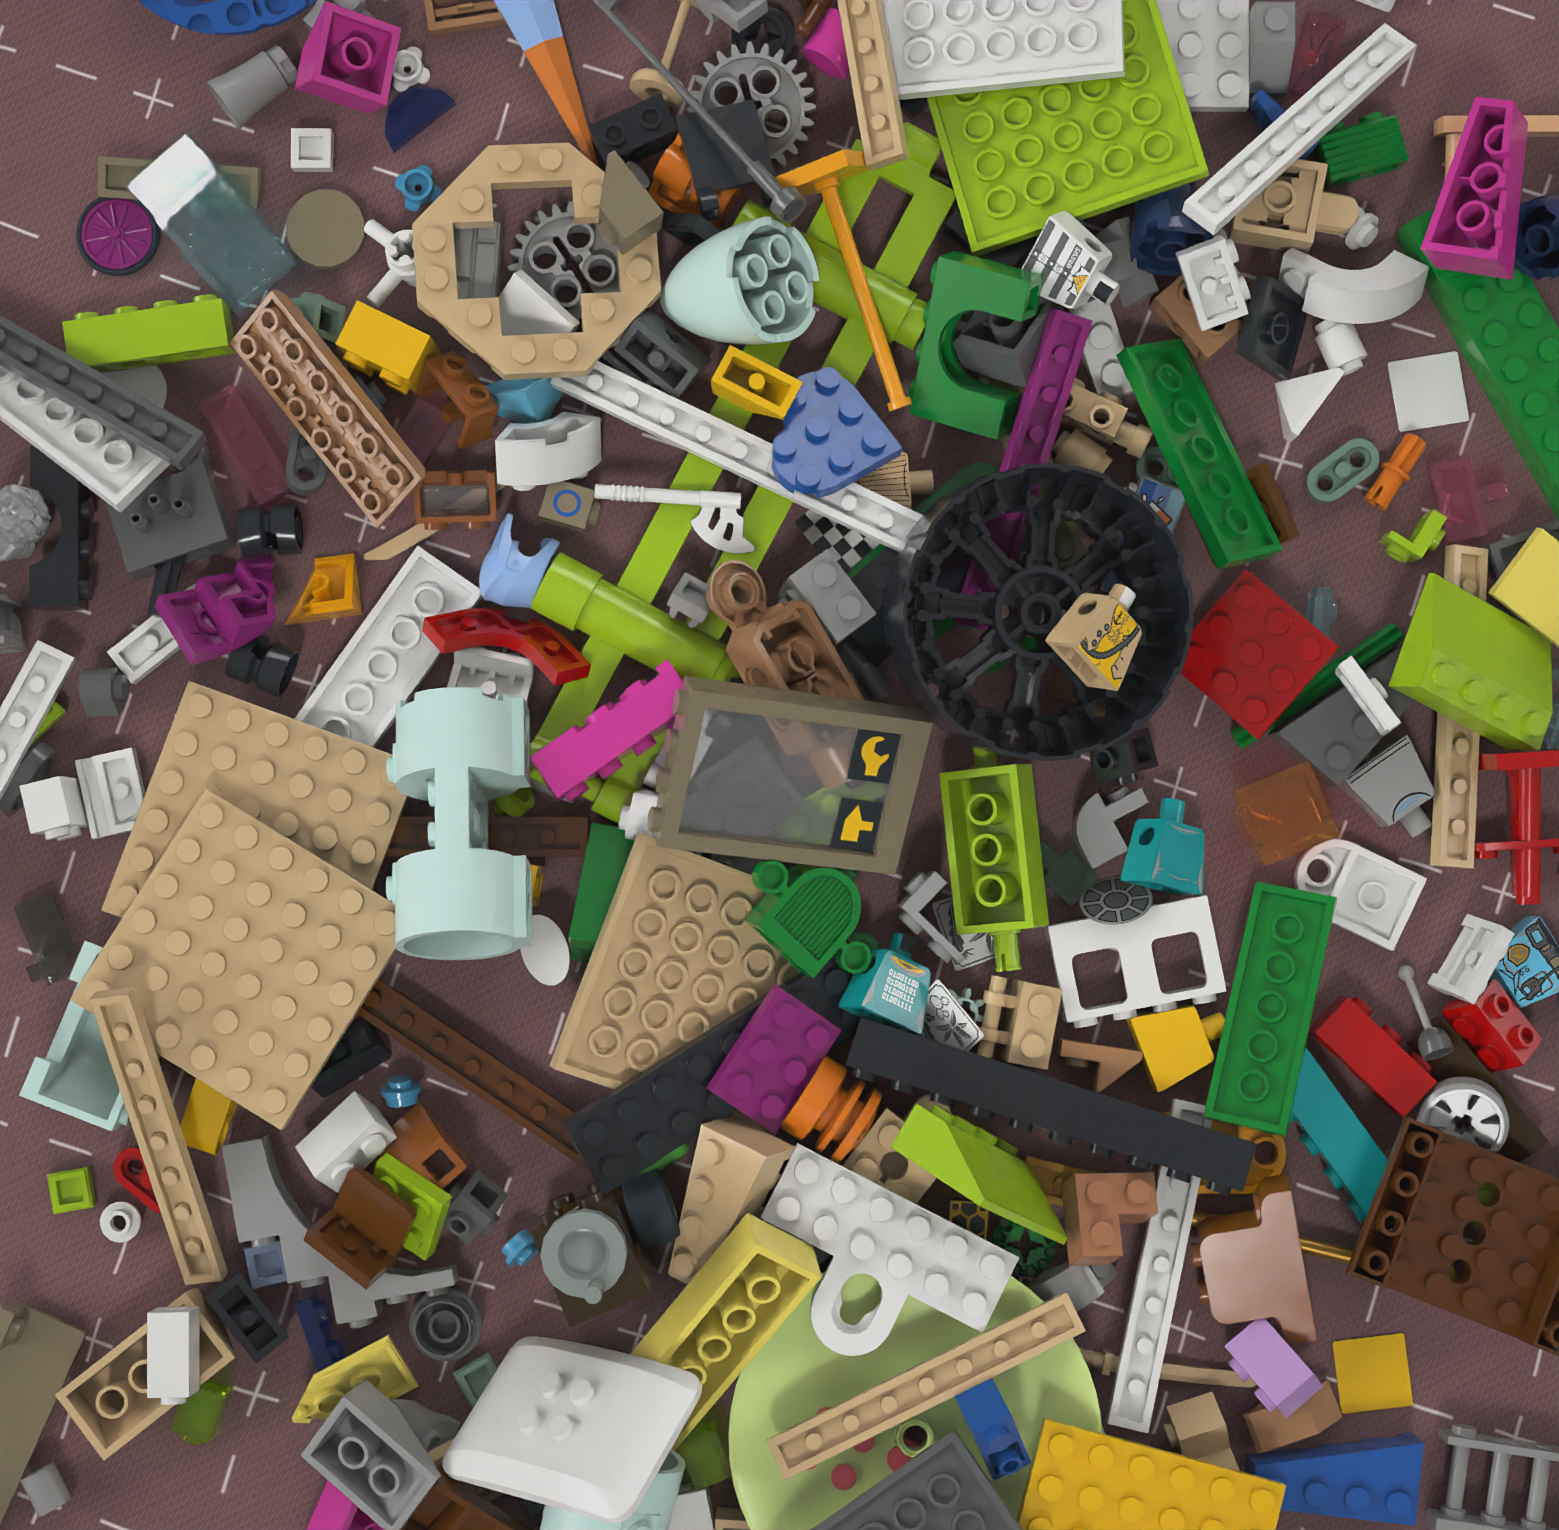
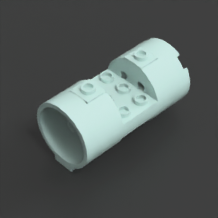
M445 687L414 693V701L409 703L405 700H399L396 704V743H393V757H388L386 761L387 778L389 782H393L401 795L429 801L430 807H435V822L428 823L429 846L435 847V849L412 853L400 858L396 863H392V876H387L386 878L387 899L392 901L395 906L396 949L401 953L426 959L475 960L510 954L521 947H533L532 866L526 855L513 856L508 853L488 849V801L494 800L496 797L510 795L519 788L531 787L530 710L524 697H510L506 694L498 695L497 700L483 695V689Z

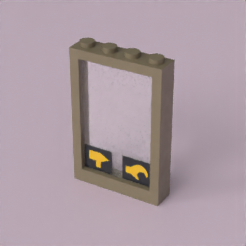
M684 676L681 690L677 689L673 697L672 711L676 715L673 729L667 730L664 739V752L667 754L665 768H659L656 776V792L659 793L657 805L650 808L647 820L648 831L652 832L658 847L896 874L933 722L922 708Z

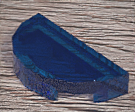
M412 87L398 94L388 106V114L385 120V137L393 152L395 153L456 105L455 101L443 90L431 88L418 89V87Z

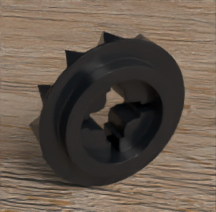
M768 6L767 13L739 33L732 28L731 42L732 45L735 44L740 54L746 53L748 42H752L755 53H760L759 43L751 39L758 37L760 24H764L767 36L774 37L773 41H768L767 43L770 49V56L774 57L780 49L784 50V60L791 55L794 45L793 26L788 17L776 8Z

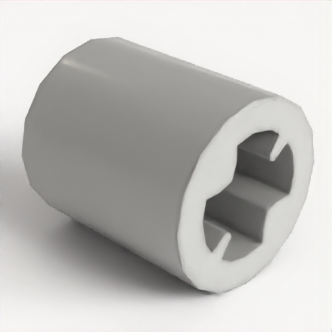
M54 1461L33 1471L20 1480L38 1517L55 1510L72 1499Z

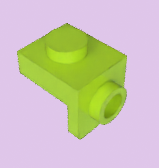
M1433 509L1422 516L1408 540L1391 530L1384 534L1379 542L1387 547L1385 552L1393 559L1402 563L1407 561L1413 563L1421 559L1427 549L1433 551L1441 542L1446 532L1441 527L1447 517Z

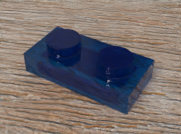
M317 1292L301 1297L294 1305L319 1372L345 1358V1352L338 1338L333 1340L328 1324L332 1323V1316L326 1301H320Z

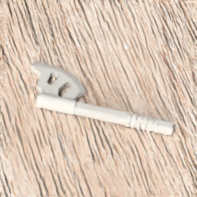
M595 484L594 498L700 505L702 509L699 515L691 520V524L705 542L716 549L728 553L754 551V546L743 537L744 518L736 512V509H740L741 493ZM715 508H720V519L714 530H711L708 527ZM728 523L733 524L730 541L723 538Z

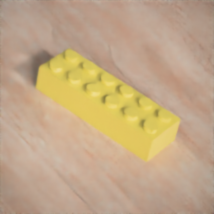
M749 1213L742 1218L630 1353V1355L689 1371L695 1374L702 1384L701 1396L671 1448L673 1450L678 1448L739 1376L741 1370L745 1369L822 1278L812 1245Z

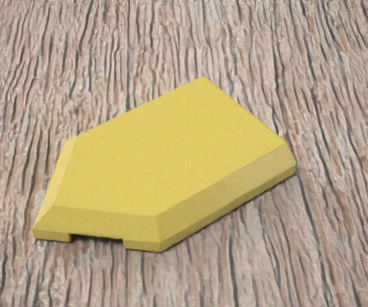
M388 1334L314 1374L292 1416L293 1423H310L312 1419L326 1420L342 1397L365 1379L389 1400L396 1399L419 1385L408 1364Z

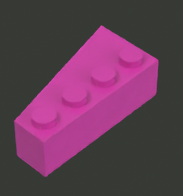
M668 659L656 667L659 673L656 678L650 682H647L646 679L636 681L619 696L620 702L615 705L612 702L604 704L585 719L587 724L581 728L578 725L573 726L530 757L531 764L557 802L565 797L569 802L574 801L590 789L586 783L599 774L603 780L610 777L623 767L620 760L632 752L637 757L644 754L657 744L654 737L666 729H673L676 716L672 711L673 697L677 689L681 690L683 681Z

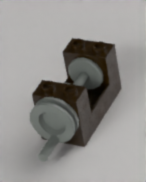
M595 1182L587 1185L589 1192L574 1198L572 1192L552 1199L549 1201L551 1208L538 1217L540 1224L536 1225L531 1231L541 1256L543 1271L554 1287L570 1327L650 1294L658 1267L651 1250H646L642 1246L635 1232L624 1201L622 1184L603 1195Z

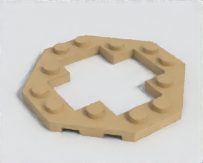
M569 142L488 145L412 224L417 307L430 318L433 317L448 329V333L470 352L480 356L504 380L587 376L610 347L613 348L623 337L634 320L647 308H650L661 295L657 232L624 255L616 248L620 292L580 294L582 332L502 336L499 297L458 299L453 229L494 227L492 190L571 187L574 224L598 223L605 172Z

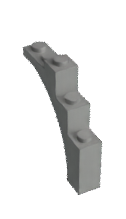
M270 1134L232 1141L221 1146L239 1243L251 1241L252 1247H259L275 1243L277 1241L276 1236L279 1235L288 1284L300 1281L301 1288L325 1283L324 1277L328 1276L337 1324L349 1322L350 1328L371 1325L374 1323L373 1317H377L383 1311L382 1299L386 1298L387 1304H397L410 1300L411 1293L426 1291L427 1297L448 1293L450 1286L455 1285L460 1279L457 1263L422 1270L391 1267L367 1290L303 1241L307 1230L314 1223L305 1215L293 1199L283 1181L275 1160Z

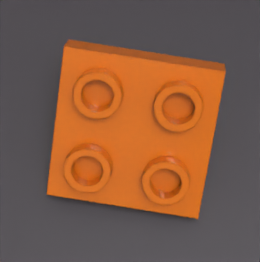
M678 133L673 144L666 149L659 160L652 176L654 181L648 193L657 204L670 212L700 215L696 191ZM743 187L716 193L720 206L719 210H717L718 219L710 220L709 222L721 229Z

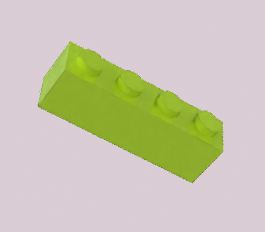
M212 294L196 296L193 298V302L178 304L177 301L173 300L159 301L153 304L154 308L138 310V307L135 306L119 307L114 309V314L99 316L96 312H84L74 315V320L62 322L66 353L100 373L237 354L230 344V341L234 338L230 306L222 298L217 299V296Z

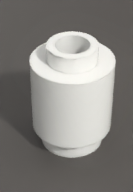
M1325 320L1314 327L1318 335L1315 337V340L1328 369L1339 367L1345 371L1343 374L1345 376L1363 367L1361 360L1368 355L1354 324Z

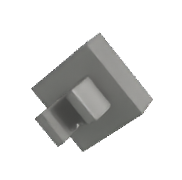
M685 572L666 604L671 607L669 616L675 618L679 611L691 618L688 625L690 628H694L698 622L703 624L710 612L706 601L708 584Z

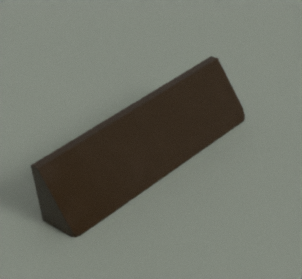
M1435 1017L1431 1020L1432 1027H1439L1448 1034L1454 1050L1448 1055L1426 1061L1432 1067L1430 1072L1439 1082L1452 1077L1475 1078L1492 1086L1502 1097L1509 1117V1132L1499 1152L1506 1158L1521 1162L1549 1143L1544 1134L1451 1026L1440 1017ZM1424 1027L1406 1042L1411 1050L1421 1056L1418 1048V1038Z

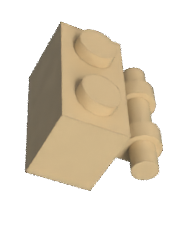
M992 975L989 991L985 990L983 996V1003H986L982 1027H978L984 1033V1037L979 1041L977 1055L992 1058L995 1043H1001L998 1058L1009 1063L1047 1070L1063 989L1013 979L1011 993L1008 995L1004 994L1007 978ZM1002 1007H1008L1003 1031L998 1030Z

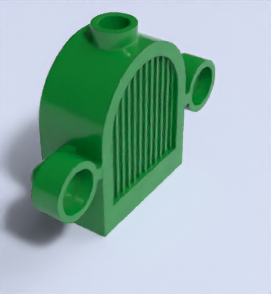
M761 860L754 866L752 871L753 884L757 889L766 892V894L744 920L795 969L814 978L834 954L838 966L853 974L865 971L871 963L872 956L869 947L858 940L848 939L855 930L861 913L860 895L853 882L857 876L852 870L799 864L787 870L782 863L773 860Z

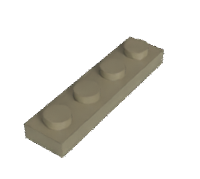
M98 156L97 197L260 208L261 167Z

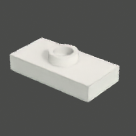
M1352 656L1338 665L1335 674L1380 735L1385 736L1395 729L1401 722L1386 703L1385 699L1388 695L1380 682L1374 677L1369 680Z

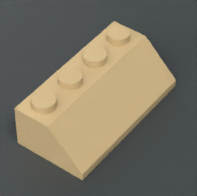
M196 1286L182 1294L167 1307L199 1306L200 1386L235 1359L236 1354L224 1323L203 1298L205 1295L200 1288ZM147 1323L55 1394L56 1398L103 1461L175 1406L161 1404V1398H147Z

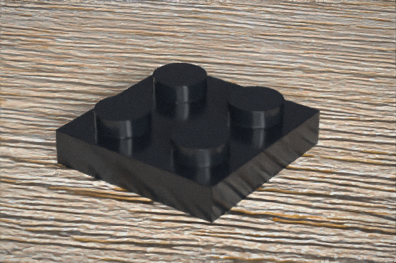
M1257 275L1253 290L1250 293L1251 298L1248 299L1247 310L1249 314L1246 315L1243 328L1238 335L1236 353L1272 377L1290 380L1308 313L1302 311L1304 299L1271 276Z

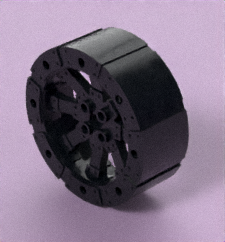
M1056 463L1030 464L998 472L968 483L946 495L918 520L906 537L908 541L903 551L897 553L889 574L884 600V628L887 646H891L895 662L892 664L902 686L918 708H922L933 724L949 736H957L965 740L966 745L985 752L1029 760L1058 761L1079 758L1082 753L1089 751L1099 752L1131 735L1153 716L1170 694L1169 688L1176 675L1181 674L1192 637L1194 607L1191 581L1187 580L1183 567L1185 560L1182 552L1161 517L1138 494L1128 487L1122 488L1110 481L1111 477L1087 468ZM1035 485H1040L1045 490V497L1041 501H1038L1035 495H1031V489ZM947 511H953L957 516V522L952 527L946 526L942 521V517ZM1000 512H1005V514L1024 512V523L1028 526L1027 554H1023L1021 566L1002 552L990 538L991 533L984 524L998 517ZM1060 519L1068 522L1072 521L1081 526V530L1094 541L1088 546L1089 551L1077 562L1058 570V559L1055 557L1056 528L1059 527ZM1116 530L1121 531L1125 536V541L1121 546H1115L1111 541L1116 536ZM955 547L964 555L968 554L987 575L985 580L992 592H978L976 594L950 592V589L936 586L942 570L939 567L943 559H947ZM1113 568L1119 579L1122 580V584L1131 589L1136 595L1127 611L1136 623L1140 620H1145L1150 625L1149 633L1145 636L1142 634L1118 691L1086 686L1045 641L1060 621L1061 610L1066 614L1078 597L1089 591V586L1105 571L1112 570ZM1032 577H1036L1041 583V588L1037 593L1031 592L1028 587V582ZM911 599H912V600H913L912 606L907 609V604H908V603L911 601ZM1034 602L1039 603L1045 612L1044 619L1039 625L1033 624L1028 617V609ZM1003 603L1009 607V615L1005 619H1002L1001 608ZM947 617L972 619L973 623L988 626V629L978 638L980 642L959 658H952L944 663L939 650L934 649L931 638L934 637L932 620L947 619ZM1026 635H1030L1035 642L1033 649L1030 651L1025 650L1022 646V640ZM1011 656V670L1014 671L1010 698L1005 701L1003 711L1000 712L990 707L983 708L978 705L979 701L967 693L966 690L976 682L975 678L996 662H1002ZM1050 662L1056 669L1062 671L1074 688L1072 693L1077 702L1062 709L1061 713L1039 715L1040 703H1037L1041 676L1045 674L1047 664ZM930 683L938 687L939 693L936 698H934L927 687ZM1100 701L1105 704L1106 713L1098 718L1094 715L1097 711V707L1094 704ZM1011 728L1016 729L1019 733V739L1014 744H1009L1005 740V732Z

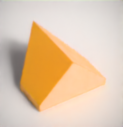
M354 553L314 558L315 568L285 625L363 615Z

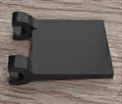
M754 100L706 109L712 118L753 161H759L774 177H777L773 169ZM697 112L678 115L675 117V121L696 191L700 215L708 221L718 219L717 210H719L720 206L717 192L757 183L747 173L748 167ZM760 187L764 208H770L773 200Z

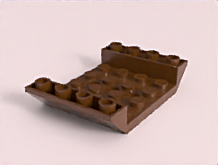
M1404 1116L1345 1273L1380 1287L1395 1290L1559 1356V1178ZM1490 1183L1494 1191L1493 1197L1488 1203L1481 1204L1477 1197L1478 1190L1483 1184ZM1476 1221L1479 1226V1235L1474 1241L1467 1243L1463 1237L1464 1227L1469 1222ZM1461 1259L1465 1266V1272L1460 1279L1452 1281L1448 1274L1449 1267L1454 1261Z

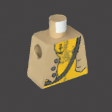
M1113 585L1108 595L1093 593L1080 595L1045 640L1088 687L1118 691L1142 635L1141 627L1127 612L1136 595L1124 585Z

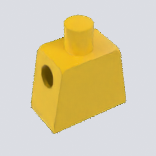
M1188 1004L1163 1012L1154 1013L1150 1011L1140 1013L1136 1017L1126 1019L1136 1048L1143 1052L1141 1061L1152 1089L1157 1092L1163 1091L1215 1060L1209 1042L1221 1038L1225 1022L1221 1012L1200 1019L1195 1006Z

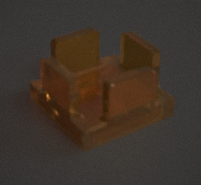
M1309 760L1245 784L1244 787L1231 791L1238 810L1234 811V815L1247 846L1256 850L1262 867L1340 836Z

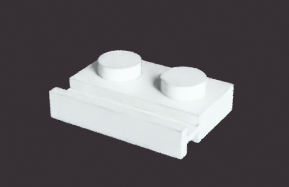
M127 748L92 756L91 758L75 760L91 838L99 839L130 832L146 794L136 748Z

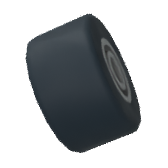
M656 1168L634 1176L622 1183L624 1201L642 1246L646 1250H651L675 1241L680 1236V1217L662 1172Z

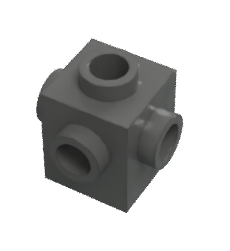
M477 1169L463 1185L456 1181L447 1191L452 1196L443 1225L467 1245L478 1233L485 1237L499 1221L500 1217L496 1213L508 1197V1194Z

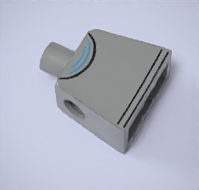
M1407 735L1395 738L1358 764L1340 785L1380 827H1389L1400 820L1411 837H1415L1432 825L1420 805L1433 797L1435 791Z

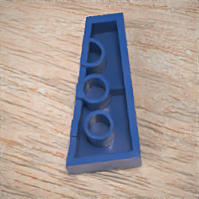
M1410 1432L1388 1438H1365L1351 1443L1338 1444L1336 1442L1306 1449L1291 1448L1247 1454L1245 1472L1282 1482L1286 1485L1280 1509L1283 1511L1416 1526L1424 1443Z

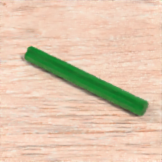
M1394 623L1386 625L1324 667L1265 734L1342 683L1335 674V670L1344 660L1352 656L1362 669L1401 643L1404 637L1399 628ZM1241 725L1230 733L1234 742L1241 749L1248 747L1257 740Z

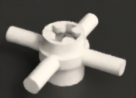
M371 219L365 224L364 232L386 248V259L390 268L367 296V299L379 308L402 280L416 287L413 231L401 230L393 234L377 221Z

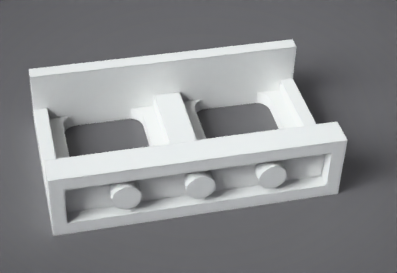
M1207 895L1153 904L1141 918L1121 925L1101 924L1087 917L1044 926L1046 940L1050 943L1058 988L1063 989L1061 995L1062 1019L1067 1023L1073 1022L1074 1028L1098 1024L1097 1017L1113 1014L1114 1020L1138 1016L1137 1009L1150 1006L1153 1007L1154 1013L1173 1010L1177 1008L1176 1001L1192 998L1193 1005L1209 1003L1217 1000L1216 993L1227 991ZM1194 932L1199 940L1206 983L1204 985L1162 993L1159 987L1151 947L1152 942L1157 938ZM1115 948L1119 953L1127 993L1126 1000L1082 1008L1072 967L1073 957L1081 953Z

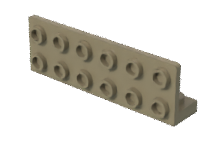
M16 1299L0 1307V1528L19 1488L20 1480L27 1470L58 1399L55 1394L63 1389L87 1336L85 1330Z

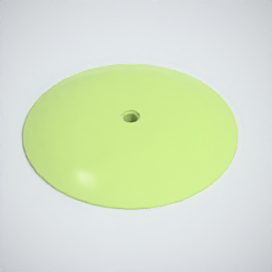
M864 1273L855 1274L843 1284L841 1289L843 1303L839 1312L842 1321L846 1324L854 1325L859 1323L865 1314L874 1310L880 1303L882 1295L881 1286L873 1276ZM1010 1276L984 1331L1044 1301L1031 1289ZM821 1278L745 1369L741 1370L730 1410L728 1433L729 1461L736 1495L750 1530H811L893 1472L887 1463V1454L891 1448L897 1446L904 1454L913 1458L953 1429L959 1434L1017 1520L1031 1463L1020 1468L1012 1475L993 1481L955 1397L875 1435V1444L867 1452H858L851 1447L817 1464L815 1468L804 1470L784 1480L766 1442V1439L814 1416L819 1409L841 1403L982 1332L908 1295L889 1335L880 1346L863 1355L848 1356L839 1354L821 1342L815 1333L811 1321V1302L822 1280ZM1073 1338L992 1377L1013 1417L1030 1461L1033 1458L1043 1417L1102 1433L1101 1414L1095 1386L1089 1368ZM914 1425L920 1426L925 1430L923 1442L915 1447L908 1446L903 1441L905 1430ZM839 1464L850 1465L856 1473V1481L849 1489H838L832 1483V1471Z

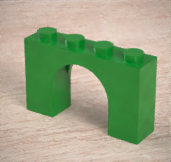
M953 251L939 256L931 271L930 280L934 285L931 299L927 302L923 313V321L926 323L924 338L920 341L916 351V361L919 362L917 376L913 379L908 396H910L912 401L909 414L998 440L1012 432L1020 393L980 382L968 375L959 364L952 343L954 341L955 329L961 317L968 310L984 311L1020 322L1037 314L1044 275Z

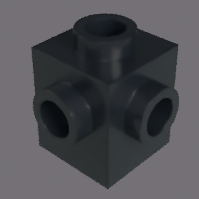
M1148 727L1136 730L1125 739L1099 752L1089 751L1091 766L1094 769L1097 782L1114 779L1115 786L1139 780L1137 772L1159 766Z

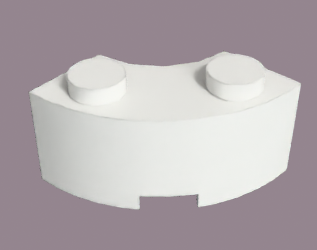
M561 412L556 417L543 422L528 424L510 423L495 439L497 484L512 485L515 490L528 491L535 488L536 485L586 477L588 471L602 461L600 417Z

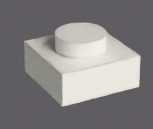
M291 128V169L293 172H333L334 133L332 129Z

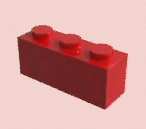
M1339 995L1310 1026L1309 1033L1394 1114L1402 1117L1406 1116L1437 1083L1429 1074L1432 1067L1417 1053L1413 1052L1411 1055L1406 1053L1399 1046L1403 1041L1402 1038L1386 1024L1380 1028L1370 1018L1373 1011L1361 999L1354 996L1351 1000L1349 997Z

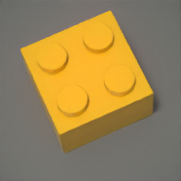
M358 300L335 343L344 354L342 359L350 364L349 367L369 378H371L374 372L386 381V386L403 395H407L409 390L416 393L425 361L441 354L430 335Z

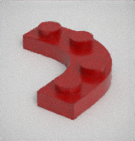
M491 608L464 609L424 618L422 632L442 654L477 646L494 645L522 653L554 685L587 678L589 675L591 664L562 634L534 618H530L529 623L505 617L507 610Z

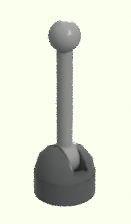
M1409 965L1401 966L1398 970V976L1406 982L1424 1027L1418 1038V1048L1423 1060L1429 1061L1448 1055L1454 1050L1450 1037L1443 1029L1432 1027L1413 980L1414 969Z

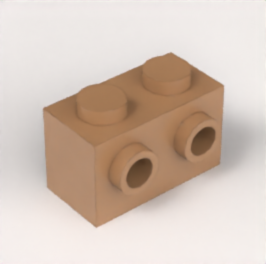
M1182 275L1155 297L1149 306L1175 337L1182 339L1186 349L1201 366L1234 339L1243 328L1240 322L1242 317L1201 331Z

